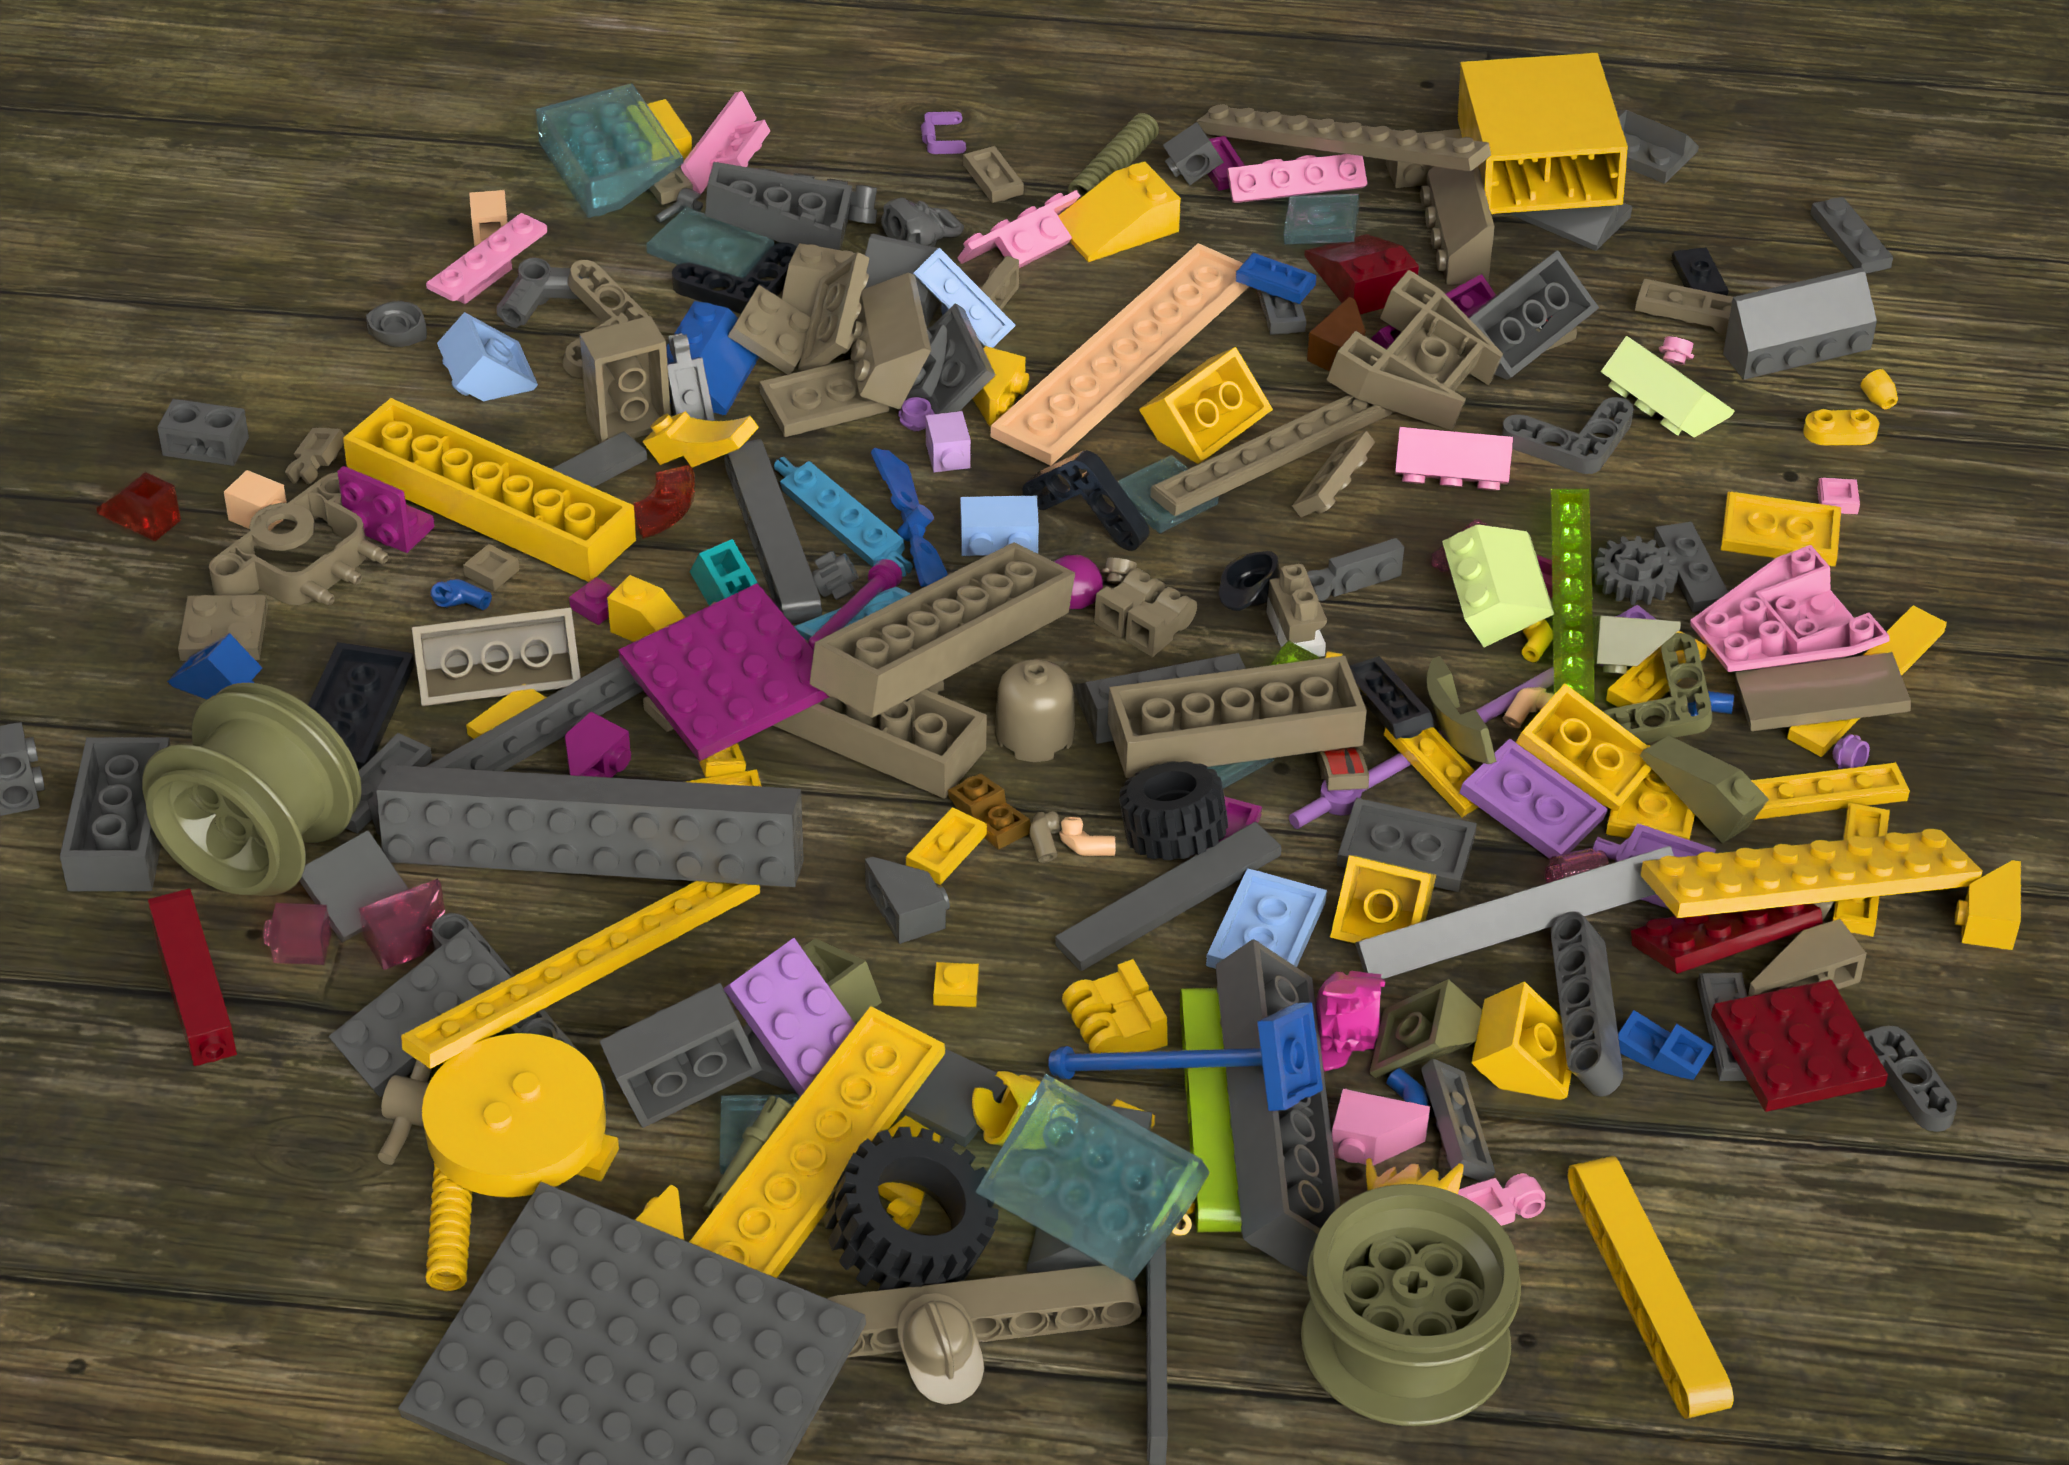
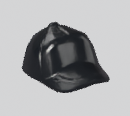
M1272 551L1254 552L1241 555L1230 562L1221 577L1219 588L1221 603L1234 611L1243 610L1248 606H1258L1267 603L1269 580L1280 578L1278 556Z

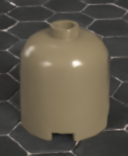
M1041 659L1023 660L1014 664L1002 675L997 690L995 736L997 744L1000 747L1004 745L1006 748L1014 751L1016 759L1029 762L1054 759L1055 752L1062 750L1065 746L1067 749L1072 746L1075 736L1074 691L1069 675L1060 666Z

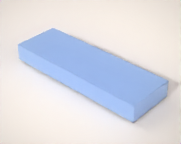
M940 248L913 273L948 310L955 303L965 309L976 335L984 347L994 348L1016 326Z

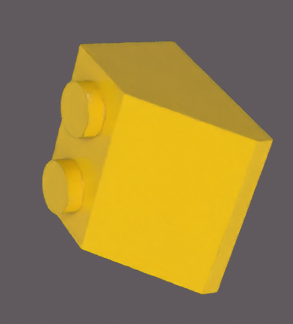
M1349 855L1330 938L1355 943L1425 921L1436 874Z
M1525 981L1484 999L1471 1063L1499 1089L1557 1100L1567 1098L1572 1072L1567 1065L1561 1016Z

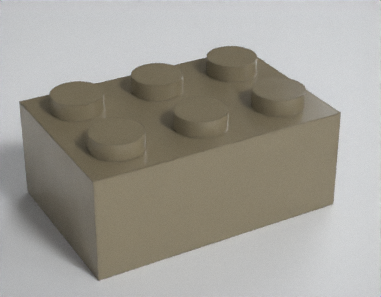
M651 316L580 333L587 421L599 443L623 431L633 439L649 435L653 431L650 427L653 422L667 413L671 416L666 341Z

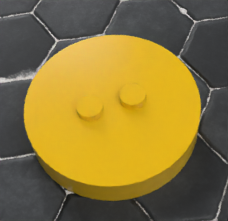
M505 1034L472 1044L463 1052L448 1059L437 1070L428 1084L422 1104V1119L427 1145L436 1166L444 1175L459 1186L479 1194L494 1197L533 1195L540 1182L556 1187L571 1179L594 1157L601 1145L606 1128L603 1089L598 1073L591 1062L569 1044L537 1034Z

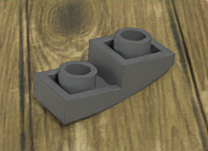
M943 324L927 328L931 352L905 400L913 397L926 399L932 396L942 371L946 353L947 328Z

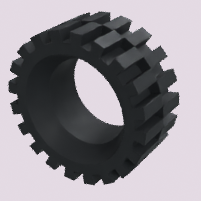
M898 1127L893 1138L888 1129L878 1132L872 1142L867 1138L860 1144L856 1153H853L828 1198L826 1208L829 1211L824 1218L825 1229H834L828 1239L832 1251L840 1248L844 1250L839 1259L840 1264L845 1270L855 1265L860 1270L856 1280L865 1287L870 1279L880 1283L878 1291L922 1287L924 1285L964 1281L995 1231L993 1226L998 1220L999 1209L992 1208L997 1200L995 1187L984 1188L990 1177L984 1167L977 1170L971 1167L976 1157L969 1150L966 1149L961 1155L952 1150L957 1141L945 1136L943 1141L938 1143L932 1140L934 1131L924 1128L921 1129L917 1137H912L910 1127ZM887 1182H895L913 1186L927 1193L945 1210L951 1221V1230L944 1234L928 1236L916 1234L901 1227L890 1218L883 1208L878 1194V1186Z

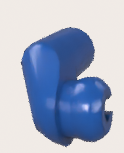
M460 579L437 582L431 588V597L435 604L445 608L467 603L478 609L485 610L488 608L492 598L490 592Z
M1398 1068L1390 1074L1387 1079V1085L1401 1096L1405 1102L1429 1105V1097L1425 1088L1403 1069Z

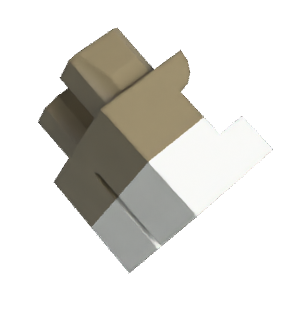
M1303 564L1283 566L1280 578L1269 580L1266 613L1276 636H1278L1277 639L1287 662L1325 656L1326 643L1320 629L1326 625L1327 618Z

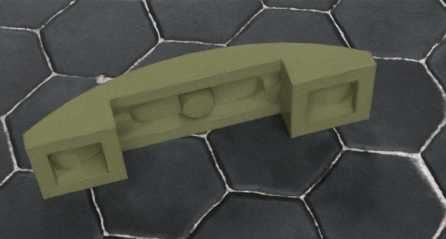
M1441 656L1433 658L1427 672V688L1438 729L1442 736L1454 749L1473 760L1485 764L1497 762L1488 727L1476 709L1461 715L1456 708L1460 707L1452 673Z

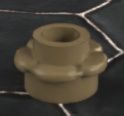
M1110 557L1107 558L1105 568H1101V573L1108 576L1107 583L1118 586L1132 570L1137 568V563L1127 559Z

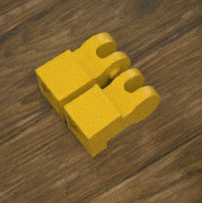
M1134 959L1118 964V972L1094 981L1087 979L1077 981L1070 985L1063 993L1062 1002L1067 1011L1072 1014V1020L1076 1027L1080 1029L1083 1040L1089 1044L1088 1047L1091 1053L1146 1052L1168 1046L1167 1016L1152 990L1149 991V985Z

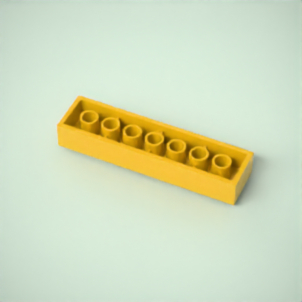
M393 398L386 401L343 437L348 468L402 490L405 494V499L587 582L596 578L636 541L634 505Z

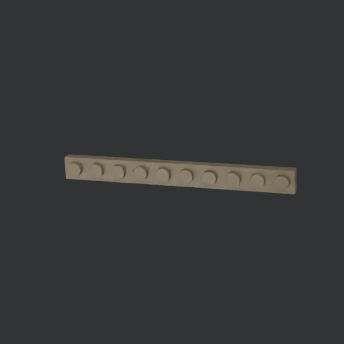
M1225 104L1211 107L1207 114L1197 120L1204 133L1210 135L1464 171H1472L1491 156L1488 142L1474 141L1470 137L1451 138L1445 137L1444 134L1440 133L1429 135L1417 133L1415 130H1392L1387 126H1363L1358 122L1341 123L1334 122L1333 119H1311L1305 115H1281L1277 111L1267 113L1254 111L1253 108H1230Z

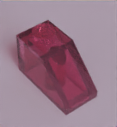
M438 879L359 908L363 937L383 970L406 963L424 954L433 937L432 924L437 918L445 914L442 886Z

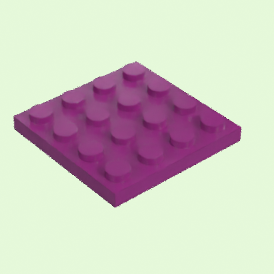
M758 583L618 650L622 664L699 761L829 698L825 692L810 685L814 650Z

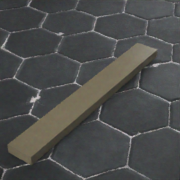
M1349 394L1151 486L1150 497L1172 515L1177 516L1395 412L1358 400Z

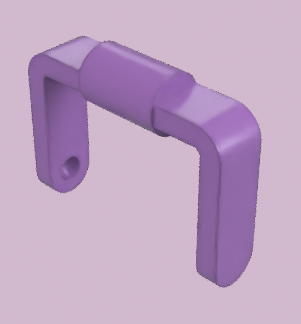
M928 112L925 114L924 123L921 125L922 140L927 144V151L929 153L960 154L966 151V143L964 141H936L934 125L960 124L962 122V114L960 112Z

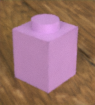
M963 412L926 415V446L933 472L970 468L971 440Z

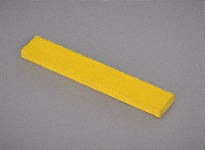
M1913 605L1887 631L1889 641L1870 648L1863 656L1893 652L1902 676L1945 632L1947 622ZM1860 718L1792 726L1789 729L1787 739L1822 757Z

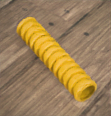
M434 1162L430 1236L428 1238L429 1248L427 1250L428 1260L425 1277L429 1286L436 1290L454 1291L463 1287L467 1282L470 1214L472 1212L471 1203L473 1197L472 1191L451 1181Z

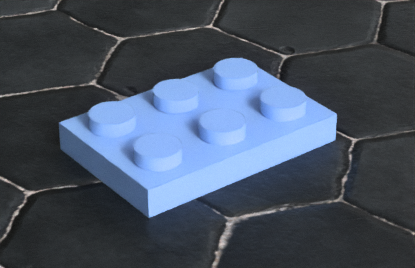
M1247 868L1207 953L1206 966L1216 969L1217 963L1252 939H1255L1297 967L1326 903L1327 890Z

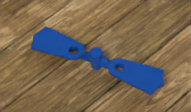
M874 448L871 451V455L883 481H886L892 493L891 502L901 511L904 523L898 528V534L904 540L910 541V553L914 557L913 561L920 586L926 587L948 575L938 552L923 537L926 531L925 528L932 522L934 516L927 507L919 504L909 466L889 450Z

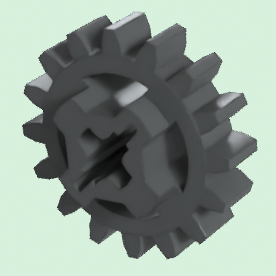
M1622 536L1620 544L1609 540L1607 541L1606 549H1598V554L1594 561L1593 574L1596 575L1595 584L1604 585V594L1616 593L1615 600L1618 602L1626 597L1629 598L1631 605H1635L1637 600L1642 599L1647 605H1650L1652 597L1662 601L1665 599L1666 592L1672 593L1674 591L1679 567L1676 566L1677 558L1676 556H1668L1669 548L1666 546L1659 549L1656 548V540L1653 539L1647 544L1642 543L1641 536H1636L1634 541H1628L1625 536Z

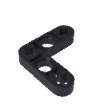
M791 243L773 245L745 278L696 263L679 264L672 270L673 290L681 296L726 307L733 312L741 314L758 285L776 296L780 294L785 286L788 265L797 246ZM766 277L776 278L774 280L768 281L760 280L761 278ZM719 287L727 288L721 291L712 290Z
M1081 451L1037 472L1023 485V496H1037V507L1039 510H1046L1081 494L1113 540L1125 550H1136L1149 537V526L1101 458L1091 451ZM1079 469H1086L1087 471L1081 475ZM1058 474L1067 480L1070 487L1060 480ZM1044 487H1047V489H1048L1049 492H1047V491H1044V492H1043L1041 489H1043ZM1102 494L1107 496L1113 502L1114 507L1109 505L1104 500Z

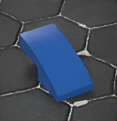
M1633 1010L1618 1033L1620 1053L1660 1072L1691 1080L1695 1079L1714 1046L1678 1024L1670 1033Z

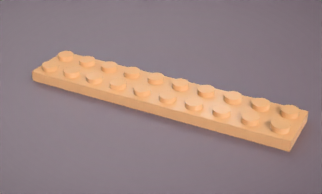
M1198 243L991 425L990 437L1050 466L1053 465L1250 287L1236 282V271L1243 263Z

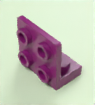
M342 466L337 471L342 506L356 513L362 519L365 536L377 540L386 546H391L408 553L434 528L433 516L406 505L405 494L402 490L345 466Z

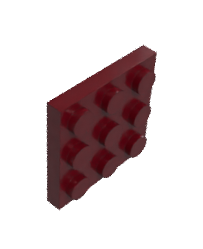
M1832 979L1715 1003L1713 1005L1711 1016L1765 1112L1883 1087L1886 1084L1888 1073Z

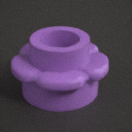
M913 397L904 401L898 416L903 426L913 431H920L926 428V415H933L935 413L931 409V404L928 400Z
M1853 734L1838 740L1833 750V759L1838 764V769L1865 766L1869 757V744L1862 741L1860 736Z

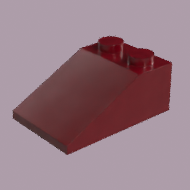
M1369 234L1305 250L1304 254L1305 258L1341 303L1348 297L1356 300L1360 315L1383 309L1391 290L1407 271L1410 270L1417 275L1419 271V265L1402 245Z

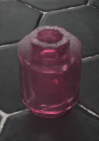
M1591 848L1552 856L1549 860V866L1545 867L1546 883H1550L1608 865L1609 862L1603 851H1594Z

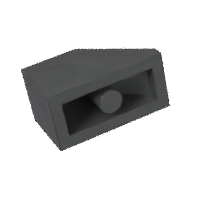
M876 857L865 859L866 889L899 944L946 928V910L950 908L949 898L944 887H937L928 871Z

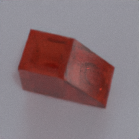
M147 472L121 487L96 508L97 514L153 541H157L181 521L175 486Z

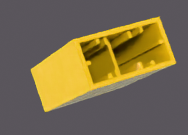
M1598 53L1460 62L1458 123L1462 138L1470 137L1474 141L1489 143L1491 156L1478 165L1491 214L1623 205L1628 145Z

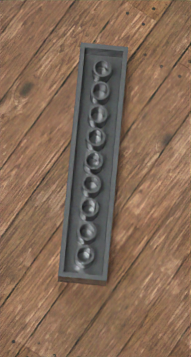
M389 765L377 788L382 851L388 860L393 863L795 887L804 862L801 789Z

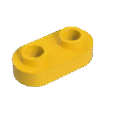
M1821 409L1813 411L1806 416L1803 434L1810 442L1818 445H1867L1875 441L1877 437L1879 420L1872 413L1864 409Z

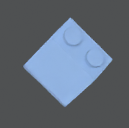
M465 312L437 342L443 356L442 362L448 368L453 379L451 383L464 396L472 395L482 401L532 391L538 386L519 342Z

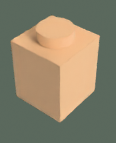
M505 190L469 193L474 246H477L508 223Z
M248 470L224 491L228 520L250 529L252 517L259 510L269 505L287 503L283 484ZM284 519L277 520L271 523L268 527V530L271 531L278 523H281Z

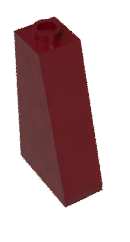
M188 888L147 899L159 957L193 1065L198 1066L237 1055L231 1023L191 889Z

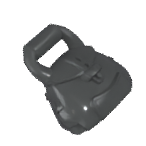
M906 198L892 199L883 206L882 227L890 238L935 247L937 240L943 237H958L964 230V225L948 209L932 208L923 201L914 203L906 200Z

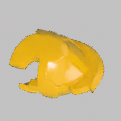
M998 1071L995 1076L1002 1079L1003 1084L1008 1086L1001 1103L994 1100L992 1090L979 1087L974 1088L972 1096L973 1115L977 1125L984 1131L983 1137L987 1143L1001 1147L1012 1146L1029 1152L1045 1151L1059 1143L1063 1125L1068 1124L1065 1100L1061 1101L1054 1092L1048 1090L1038 1079L1028 1075L1018 1076L1012 1072Z

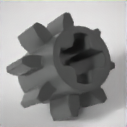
M831 551L814 560L818 568L811 573L816 587L823 597L833 593L835 599L838 600L855 591L851 583L859 579V576L845 553L836 557L834 551Z

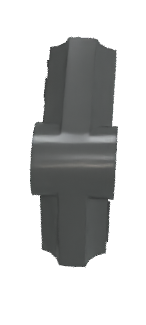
M541 258L523 260L518 267V277L497 306V316L504 321L505 325L517 329L518 326L527 323L538 305L546 303L550 298L579 299L568 286L567 280L571 268L550 267L547 261Z

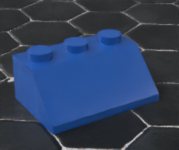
M694 301L674 334H687L691 358H703L713 413L726 415L759 356L728 337L738 320V317L729 308ZM668 343L666 347L667 363H672L674 359Z

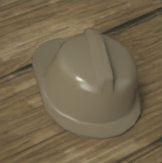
M931 1293L921 1295L910 1301L900 1314L897 1332L911 1378L918 1391L930 1401L944 1405L960 1403L973 1395L981 1384L984 1372L983 1355L971 1319L963 1305L951 1296Z

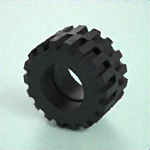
M1172 761L1160 765L1156 764L1135 773V777L1129 778L1125 782V786L1120 789L1119 800L1127 843L1139 855H1147V858L1151 859L1163 858V860L1189 858L1191 855H1199L1206 852L1207 848L1214 847L1219 843V839L1224 838L1227 833L1228 818L1222 781L1214 769H1208L1204 764H1193L1190 761Z

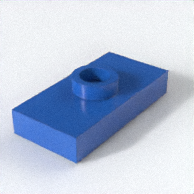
M1252 253L1236 271V282L1300 304L1316 285V275Z

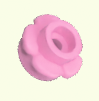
M1667 336L1663 346L1659 347V351L1664 354L1663 360L1669 363L1684 365L1686 359L1691 360L1694 358V355L1691 354L1693 343L1685 339Z

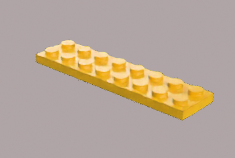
M1925 829L1917 833L1902 834L1892 832L1886 834V836L1869 838L1854 836L1849 838V840L1831 842L1816 840L1811 844L1802 845L1778 844L1773 848H1740L1737 851L1725 853L1702 852L1696 856H1664L1658 860L1643 861L1640 876L1677 918L1967 887L1982 877L1983 870L1942 830Z
M870 1006L689 1243L777 1278L828 1211V1208H826L828 1198L853 1153H856L860 1144L867 1138L872 1142L878 1132L891 1127L945 1055V1044Z

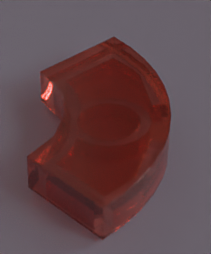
M690 465L655 473L656 486L653 492L644 500L632 504L634 505L635 524L642 538L653 536L670 528L682 519L690 509L695 496V476Z

